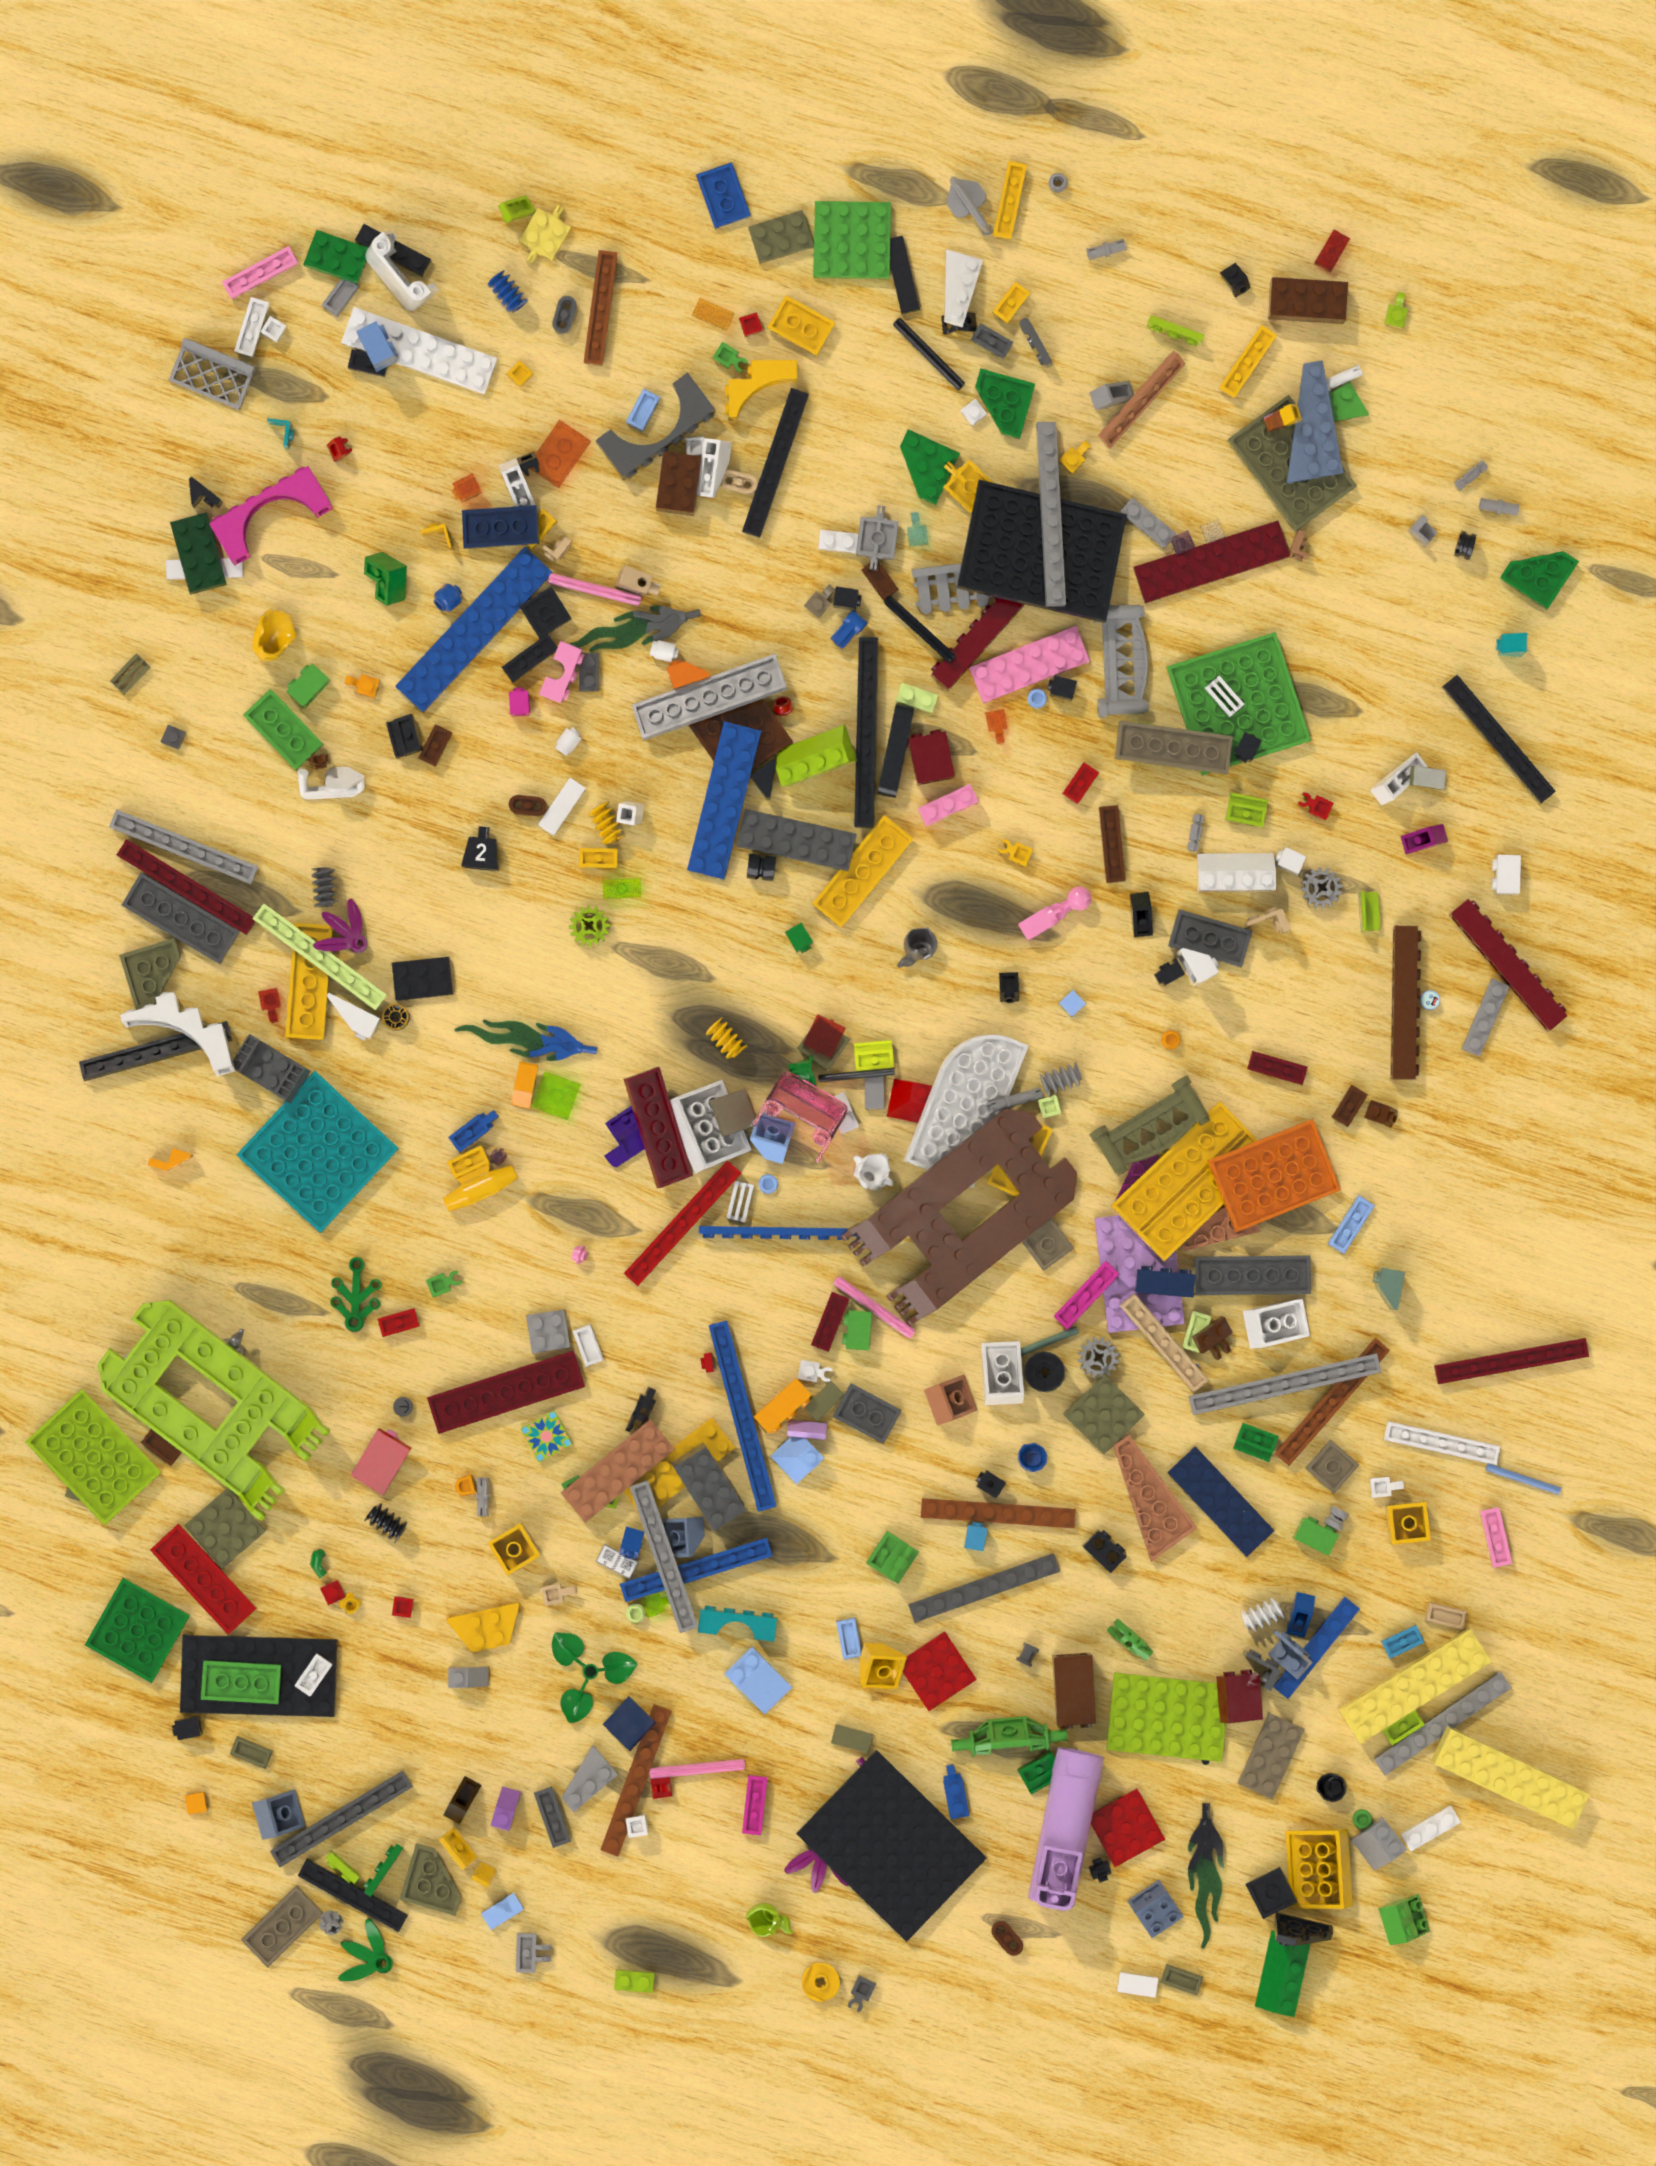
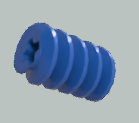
M503 270L488 282L489 288L494 287L492 291L494 294L498 293L497 298L502 300L503 306L508 305L506 307L507 312L512 311L514 313L522 308L529 299H521L524 293L517 294L519 286L513 288L512 286L515 281L508 282L510 274L504 276L505 270Z

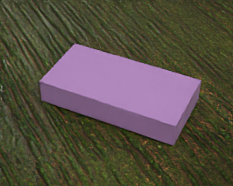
M790 1420L788 1422L787 1436L825 1440L827 1423Z

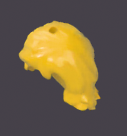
M268 609L259 618L253 635L252 650L261 661H273L279 658L291 642L296 639L297 632L292 623L293 619L289 614H285L283 610L279 612L277 609L274 611Z

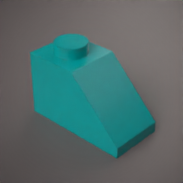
M1528 633L1502 634L1499 639H1496L1495 648L1499 651L1498 656L1522 657L1527 652Z

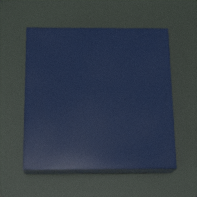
M630 1696L603 1723L629 1751L656 1724Z

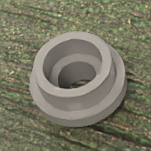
M1055 173L1050 177L1048 184L1052 191L1059 193L1066 189L1068 181L1063 174ZM1059 180L1062 184L1060 186H1056L1054 182Z

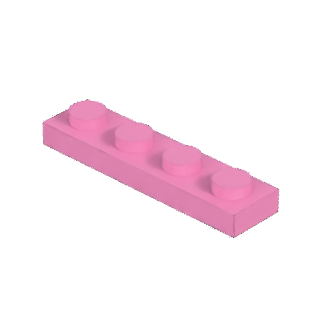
M287 246L224 280L222 283L231 300L299 263L290 247Z

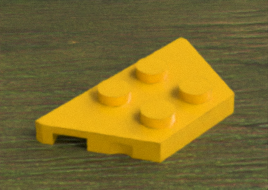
M517 1602L449 1617L446 1620L471 1652L510 1644L520 1604Z

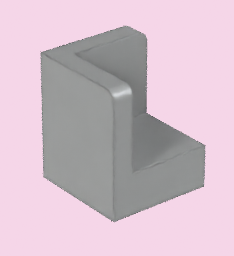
M1422 515L1408 532L1425 547L1437 534V531L1427 523L1428 519Z

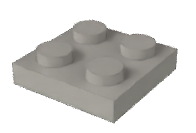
M564 1309L526 1315L532 1353L570 1347Z

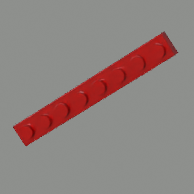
M727 1160L623 1274L635 1285L639 1286L742 1173Z

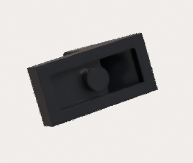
M192 476L189 478L193 508L199 504L203 497H205L203 501L210 507L215 505L217 508H220L223 501Z

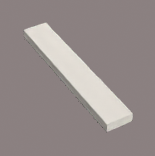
M1387 1421L1383 1439L1497 1465L1501 1446L1390 1421Z

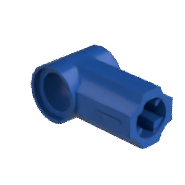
M855 610L850 612L842 622L843 624L830 638L841 649L855 635H858L868 623Z

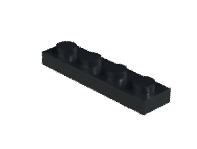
M363 224L355 242L369 248L372 241L381 232ZM395 240L394 249L396 252L390 256V259L423 277L431 259Z

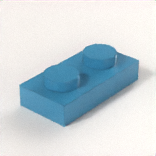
M1413 1625L1381 1641L1389 1659L1425 1643L1417 1625Z

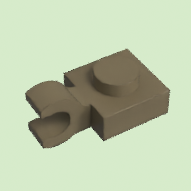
M829 584L821 595L816 591L804 607L817 618H820L831 605L827 599L834 593L835 589Z

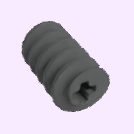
M330 867L312 868L311 870L317 871L312 874V877L317 879L312 882V885L318 886L313 889V893L318 894L313 897V900L319 902L314 907H332L338 900L332 898V896L337 894V892L332 891V888L336 887L337 884L331 883L336 877L331 876L330 873L336 870Z

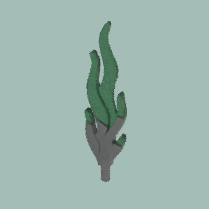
M651 606V611L660 614L655 615L643 611L627 612L614 618V622L631 618L632 620L615 627H596L578 641L569 644L581 648L599 638L612 637L616 639L612 642L595 644L589 649L590 653L598 649H623L634 644L647 633L659 630L657 634L649 636L642 641V645H646L653 641L664 640L670 637L688 619L700 617V609L684 612L666 606Z

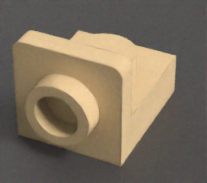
M566 537L563 540L559 539L554 546V552L544 545L542 549L545 553L543 555L552 562L554 559L559 562L573 544Z

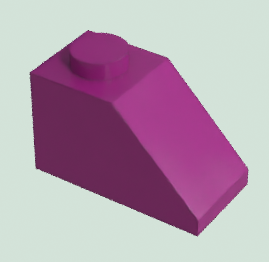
M1443 824L1429 826L1400 836L1406 855L1448 842Z

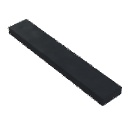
M308 1858L298 1874V1877L397 1932L400 1931L409 1915L375 1895L368 1896L364 1893V1889L351 1882L348 1883L344 1878Z

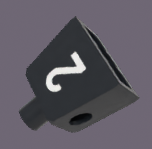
M479 826L478 836L468 838L461 864L462 868L499 872L497 840L489 838V827Z

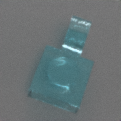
M919 512L911 513L912 527H907L909 547L928 545L926 525L920 526Z

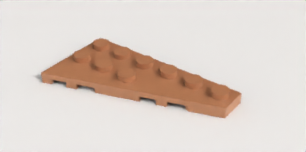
M1128 1434L1113 1447L1150 1561L1152 1562L1196 1530L1197 1526Z

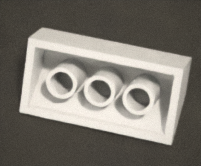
M1274 853L1197 854V892H1274L1276 890Z

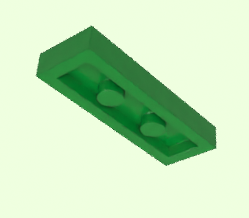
M398 1844L395 1847L393 1845L389 1847L385 1854L388 1856L384 1863L380 1861L374 1870L377 1874L373 1879L369 1878L364 1885L366 1889L365 1894L370 1897L373 1895L403 1850V1847Z

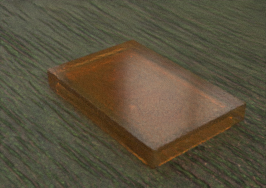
M559 419L536 453L539 462V472H536L533 467L529 469L557 488H560L591 443V440Z

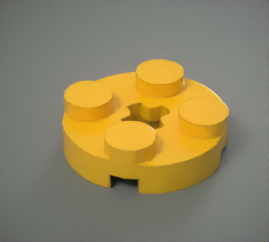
M814 1962L803 1972L801 1979L802 1988L810 1999L822 2002L831 1999L838 1992L840 1987L839 1974L829 1963ZM824 1977L826 1984L818 1987L815 1981L816 1978Z

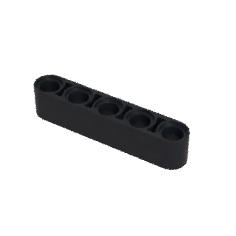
M898 703L895 705L877 795L892 798L897 796L914 712L913 706Z

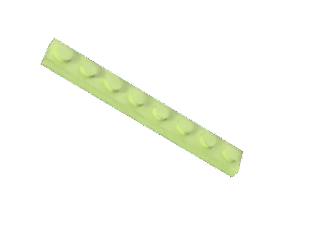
M263 904L252 918L374 1010H377L387 997L384 992L329 951L315 949L313 947L315 943L313 939L266 904Z

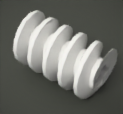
M1269 1598L1270 1605L1263 1601V1608L1256 1604V1611L1251 1607L1248 1608V1614L1244 1610L1241 1611L1242 1620L1249 1634V1628H1252L1255 1632L1257 1631L1256 1625H1259L1262 1629L1264 1628V1622L1271 1625V1618L1278 1622V1615L1285 1619L1277 1601Z

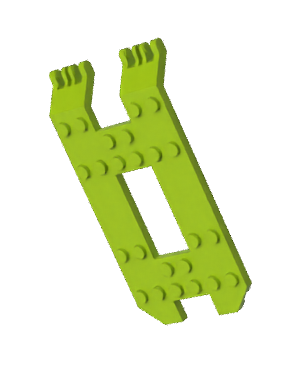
M172 1300L143 1303L131 1320L141 1326L146 1332L126 1359L112 1348L107 1350L97 1364L101 1377V1390L237 1494L250 1513L262 1521L266 1514L258 1509L257 1503L259 1502L266 1510H271L273 1506L270 1503L275 1504L277 1499L267 1490L271 1488L280 1496L284 1493L285 1489L276 1482L264 1465L248 1454L268 1426H270L287 1440L298 1456L308 1461L311 1454L302 1448V1444L304 1443L311 1450L316 1451L318 1446L315 1443L320 1445L322 1439L315 1435L313 1430L316 1428L322 1435L327 1436L330 1429L321 1422L311 1407ZM177 1355L238 1401L218 1429L214 1428L156 1383Z

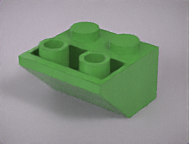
M1419 1894L1390 1902L1378 1908L1389 1945L1408 1943L1430 1932Z

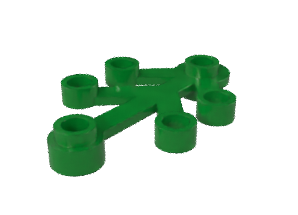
M354 1257L349 1262V1268L353 1271L352 1293L344 1286L341 1278L336 1277L331 1281L332 1287L338 1289L351 1304L350 1312L342 1304L340 1297H333L330 1301L331 1306L336 1308L346 1318L345 1326L351 1332L360 1331L364 1326V1318L381 1306L380 1300L373 1298L369 1301V1305L359 1313V1305L382 1286L380 1280L373 1279L370 1285L360 1293L361 1271L365 1267V1262L360 1257ZM356 1261L361 1263L358 1269L354 1267ZM336 1279L341 1282L339 1287L334 1286ZM374 1281L379 1283V1287L376 1289L372 1287ZM334 1299H339L340 1304L338 1306L333 1305ZM373 1300H376L378 1302V1306L376 1308H373L371 1306V1302ZM352 1319L358 1320L357 1326L351 1324Z

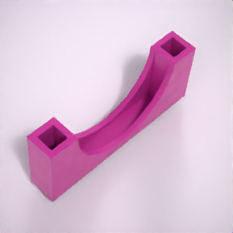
M309 466L298 468L295 474L290 477L281 478L278 484L273 487L268 486L264 488L261 494L247 498L242 505L233 506L229 509L228 513L223 516H216L212 520L213 522L209 523L234 566L251 557L246 543L247 527L253 515L262 506L276 500H292L308 507L317 518L334 509Z

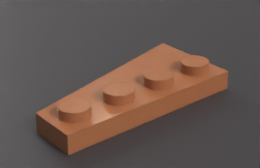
M1224 1207L1215 1212L1181 1245L1183 1251H1188L1261 1231L1256 1224L1235 1232L1227 1210Z

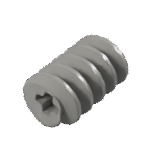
M1077 1062L1074 1063V1069L1068 1064L1067 1071L1060 1067L1059 1073L1056 1069H1052V1075L1048 1071H1045V1077L1040 1074L1043 1088L1048 1096L1051 1094V1089L1055 1093H1058V1087L1065 1091V1085L1072 1089L1073 1082L1079 1087L1080 1080H1082Z

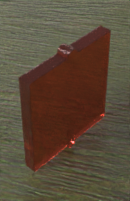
M817 1014L803 1045L815 1050L816 1053L820 1052L832 1058L846 1028L835 1023L833 1019L829 1020Z

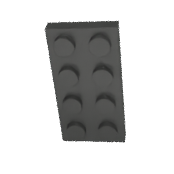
M1179 909L1168 947L1178 950L1185 948L1210 955L1211 959L1215 958L1216 961L1242 968L1252 930Z

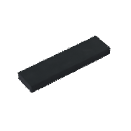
M903 236L890 238V268L901 315L919 311L920 307Z

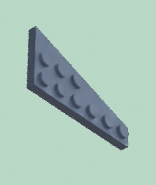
M1323 360L1304 363L1297 404L1302 421L1295 423L1286 484L1343 474Z

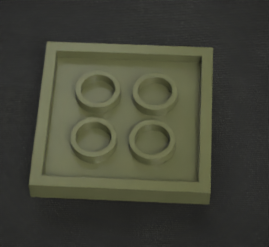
M1105 1374L1063 1413L1103 1455L1145 1415Z
M229 1488L224 1490L184 1525L221 1569L266 1532L263 1526Z

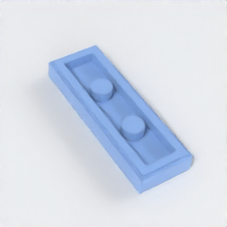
M1358 1195L1328 1244L1345 1254L1375 1205Z

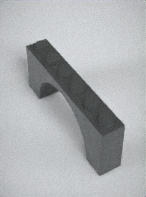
M688 372L672 384L680 401V415L675 428L666 438L654 444L636 445L621 439L610 429L596 440V444L623 480L634 477L638 473L636 470L642 466L644 468L649 466L655 456H662L663 451H668L670 445H677L684 439L683 436L688 432L692 434L699 428L698 425L703 421L706 423L714 417L715 408Z

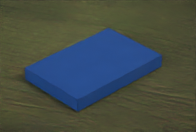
M732 162L696 174L715 229L751 217Z

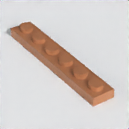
M1172 351L1101 431L1098 437L1106 447L1111 449L1183 368L1185 363L1178 353Z

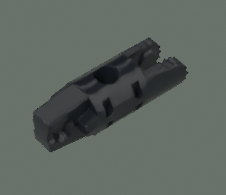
M648 1387L645 1395L640 1394L625 1431L630 1432L636 1419L641 1421L639 1427L648 1421L656 1403V1400L653 1399L656 1389ZM641 1408H646L644 1413H640Z

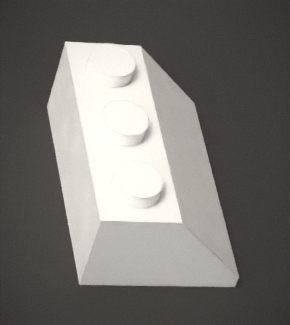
M1185 948L1180 949L1176 953L1178 960L1194 987L1214 977L1219 972L1218 962L1215 958L1211 959L1210 955Z

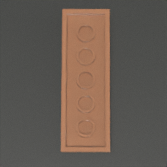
M649 1419L564 1489L561 1494L586 1523L675 1448L652 1420Z

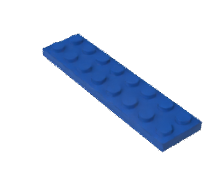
M724 721L687 868L688 871L725 879L761 735L760 730Z

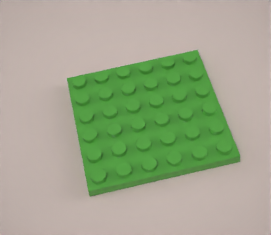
M1276 632L1166 667L1186 730L1233 736L1229 767L1242 763L1236 760L1237 756L1233 754L1244 732L1262 740L1253 760L1311 741ZM1218 676L1225 681L1244 703V706L1230 718L1205 690V687ZM1219 682L1216 683L1221 688V690L1228 696V698L1235 704V706H1238L1236 701L1229 695V693L1222 687V685ZM1212 687L1211 690L1224 703V705L1230 711H1232L1233 709L1230 707V705L1217 692V690L1214 687ZM1200 771L1201 776L1210 774V772Z

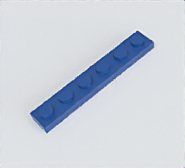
M1344 1596L1303 1648L1310 1654L1308 1658L1313 1663L1298 1680L1285 1670L1273 1688L1289 1699L1360 1608Z

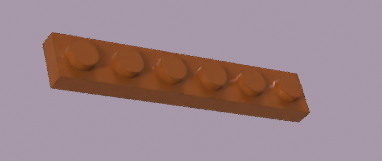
M598 251L584 364L603 366L618 252Z

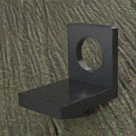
M967 312L963 327L952 325L950 329L947 328V323L944 322V315L941 316L943 335L956 331L975 332L977 330L975 313Z

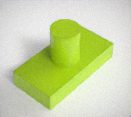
M527 195L502 202L498 206L506 223L530 216L536 212Z

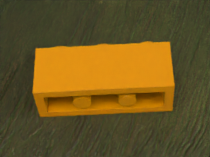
M795 1378L762 1408L754 1418L769 1434L771 1432L775 1434L783 1427L781 1423L785 1419L790 1421L797 1414L795 1410L800 1405L804 1408L811 1401L809 1397L812 1394Z

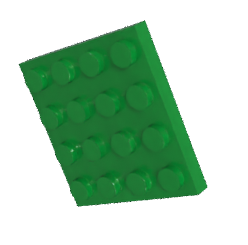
M123 1577L85 1646L153 1683L191 1615Z

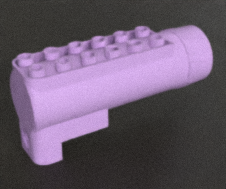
M1058 1747L1028 1893V1898L1037 1902L1042 1907L1067 1911L1075 1905L1096 1795L1101 1781L1103 1756L1070 1748Z

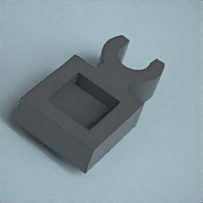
M858 1975L851 1990V1994L855 1995V1997L850 1999L848 2007L851 2008V2005L856 2002L859 2004L857 2012H860L863 2008L862 2000L869 2001L876 1983Z

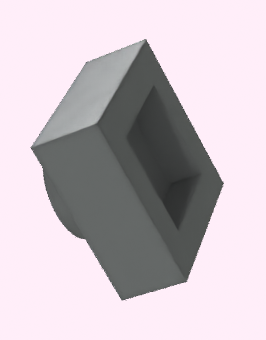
M167 725L161 743L179 750L186 732Z

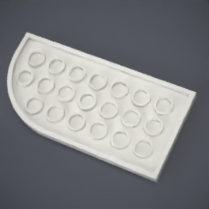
M987 1034L972 1037L956 1046L945 1058L938 1071L904 1161L928 1170L997 1115L1000 1111L991 1114L988 1112L986 1102L1000 1099L1004 1095H1010L1028 1045L1006 1036Z

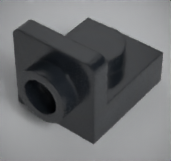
M1018 972L999 973L1000 1002H1018Z

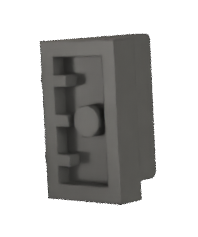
M1252 1649L1249 1652L1244 1650L1243 1654L1269 1668L1268 1671L1265 1670L1260 1681L1262 1682L1261 1686L1271 1691L1282 1671L1278 1668L1279 1664L1268 1658L1266 1661L1262 1660V1655Z

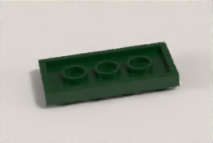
M207 512L170 522L190 595L227 585Z

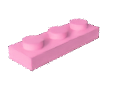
M1495 1507L1480 1511L1492 1568L1512 1564L1500 1508Z

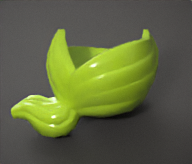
M757 1904L746 1914L752 1931L760 1937L774 1935L779 1927L784 1933L792 1934L789 1918L783 1914L779 1915L777 1909L771 1904Z

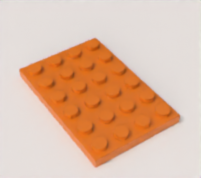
M1313 1119L1207 1161L1235 1232L1341 1190Z

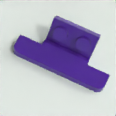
M632 1106L605 1123L619 1144L618 1147L604 1155L613 1167L620 1166L645 1149Z

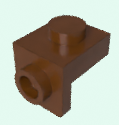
M1371 1100L1364 1118L1392 1128L1397 1120L1398 1110Z

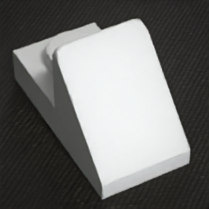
M844 1092L827 1099L841 1135L859 1127Z

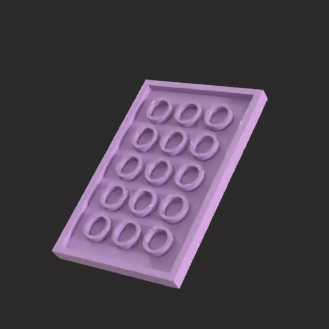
M1119 1215L1094 1218L1100 1266L1105 1261H1108L1120 1273L1116 1280L1103 1292L1108 1333L1139 1329L1137 1325L1120 1307L1122 1302L1135 1293L1136 1270L1141 1269V1266L1153 1267V1271H1160V1268H1171L1172 1272L1179 1273L1176 1251L1163 1262ZM1135 1293L1162 1326L1185 1324L1182 1297Z

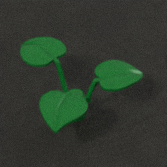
M556 1632L552 1639L554 1658L559 1664L569 1666L575 1661L583 1667L582 1676L585 1678L580 1691L569 1689L561 1697L560 1706L568 1723L582 1720L591 1711L593 1706L592 1696L588 1693H583L588 1681L597 1677L598 1672L605 1671V1678L609 1682L620 1684L630 1677L638 1665L637 1662L627 1654L610 1652L602 1659L604 1668H597L594 1664L586 1665L577 1658L584 1651L582 1640L575 1634Z

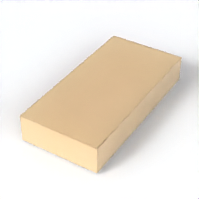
M1429 1602L1424 1621L1463 1630L1467 1611Z

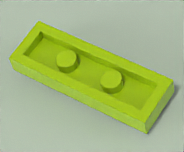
M1152 315L1147 324L1153 332H1165L1168 334V337L1176 340L1179 338L1184 339L1187 344L1192 346L1201 345L1204 334Z

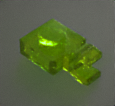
M659 1593L641 1600L647 1618L665 1612L664 1605L670 1604L668 1597L661 1598Z

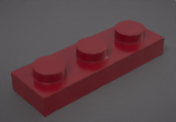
M1252 1051L1247 1070L1303 1085L1308 1067Z
M831 1292L811 1343L812 1346L829 1352L850 1298Z

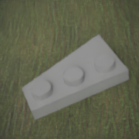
M592 1745L562 1796V1799L573 1812L618 1775L594 1745Z

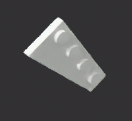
M946 249L944 322L963 327L983 260Z

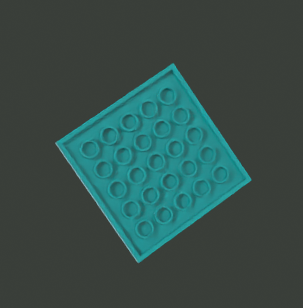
M314 1070L304 1081L292 1103L290 1104L286 1101L236 1155L318 1232L322 1233L399 1148Z

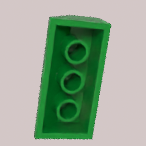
M1271 1930L1255 2007L1295 2018L1310 1944L1283 1946L1276 1942L1275 1931Z

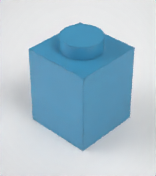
M972 1522V1525L967 1526L964 1548L984 1551L987 1528L983 1527V1523Z

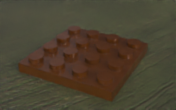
M764 699L688 725L713 762L724 721L760 730L761 735L752 770L793 743V740Z

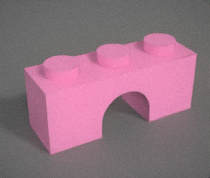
M560 641L553 659L563 664L564 674L559 679L547 676L539 695L559 703H563V700L567 701L571 691L568 687L570 682L574 683L578 672H575L577 665L582 664L585 656L582 654L584 649Z
M971 784L918 808V812L925 827H928L953 813L961 812L978 804V799Z

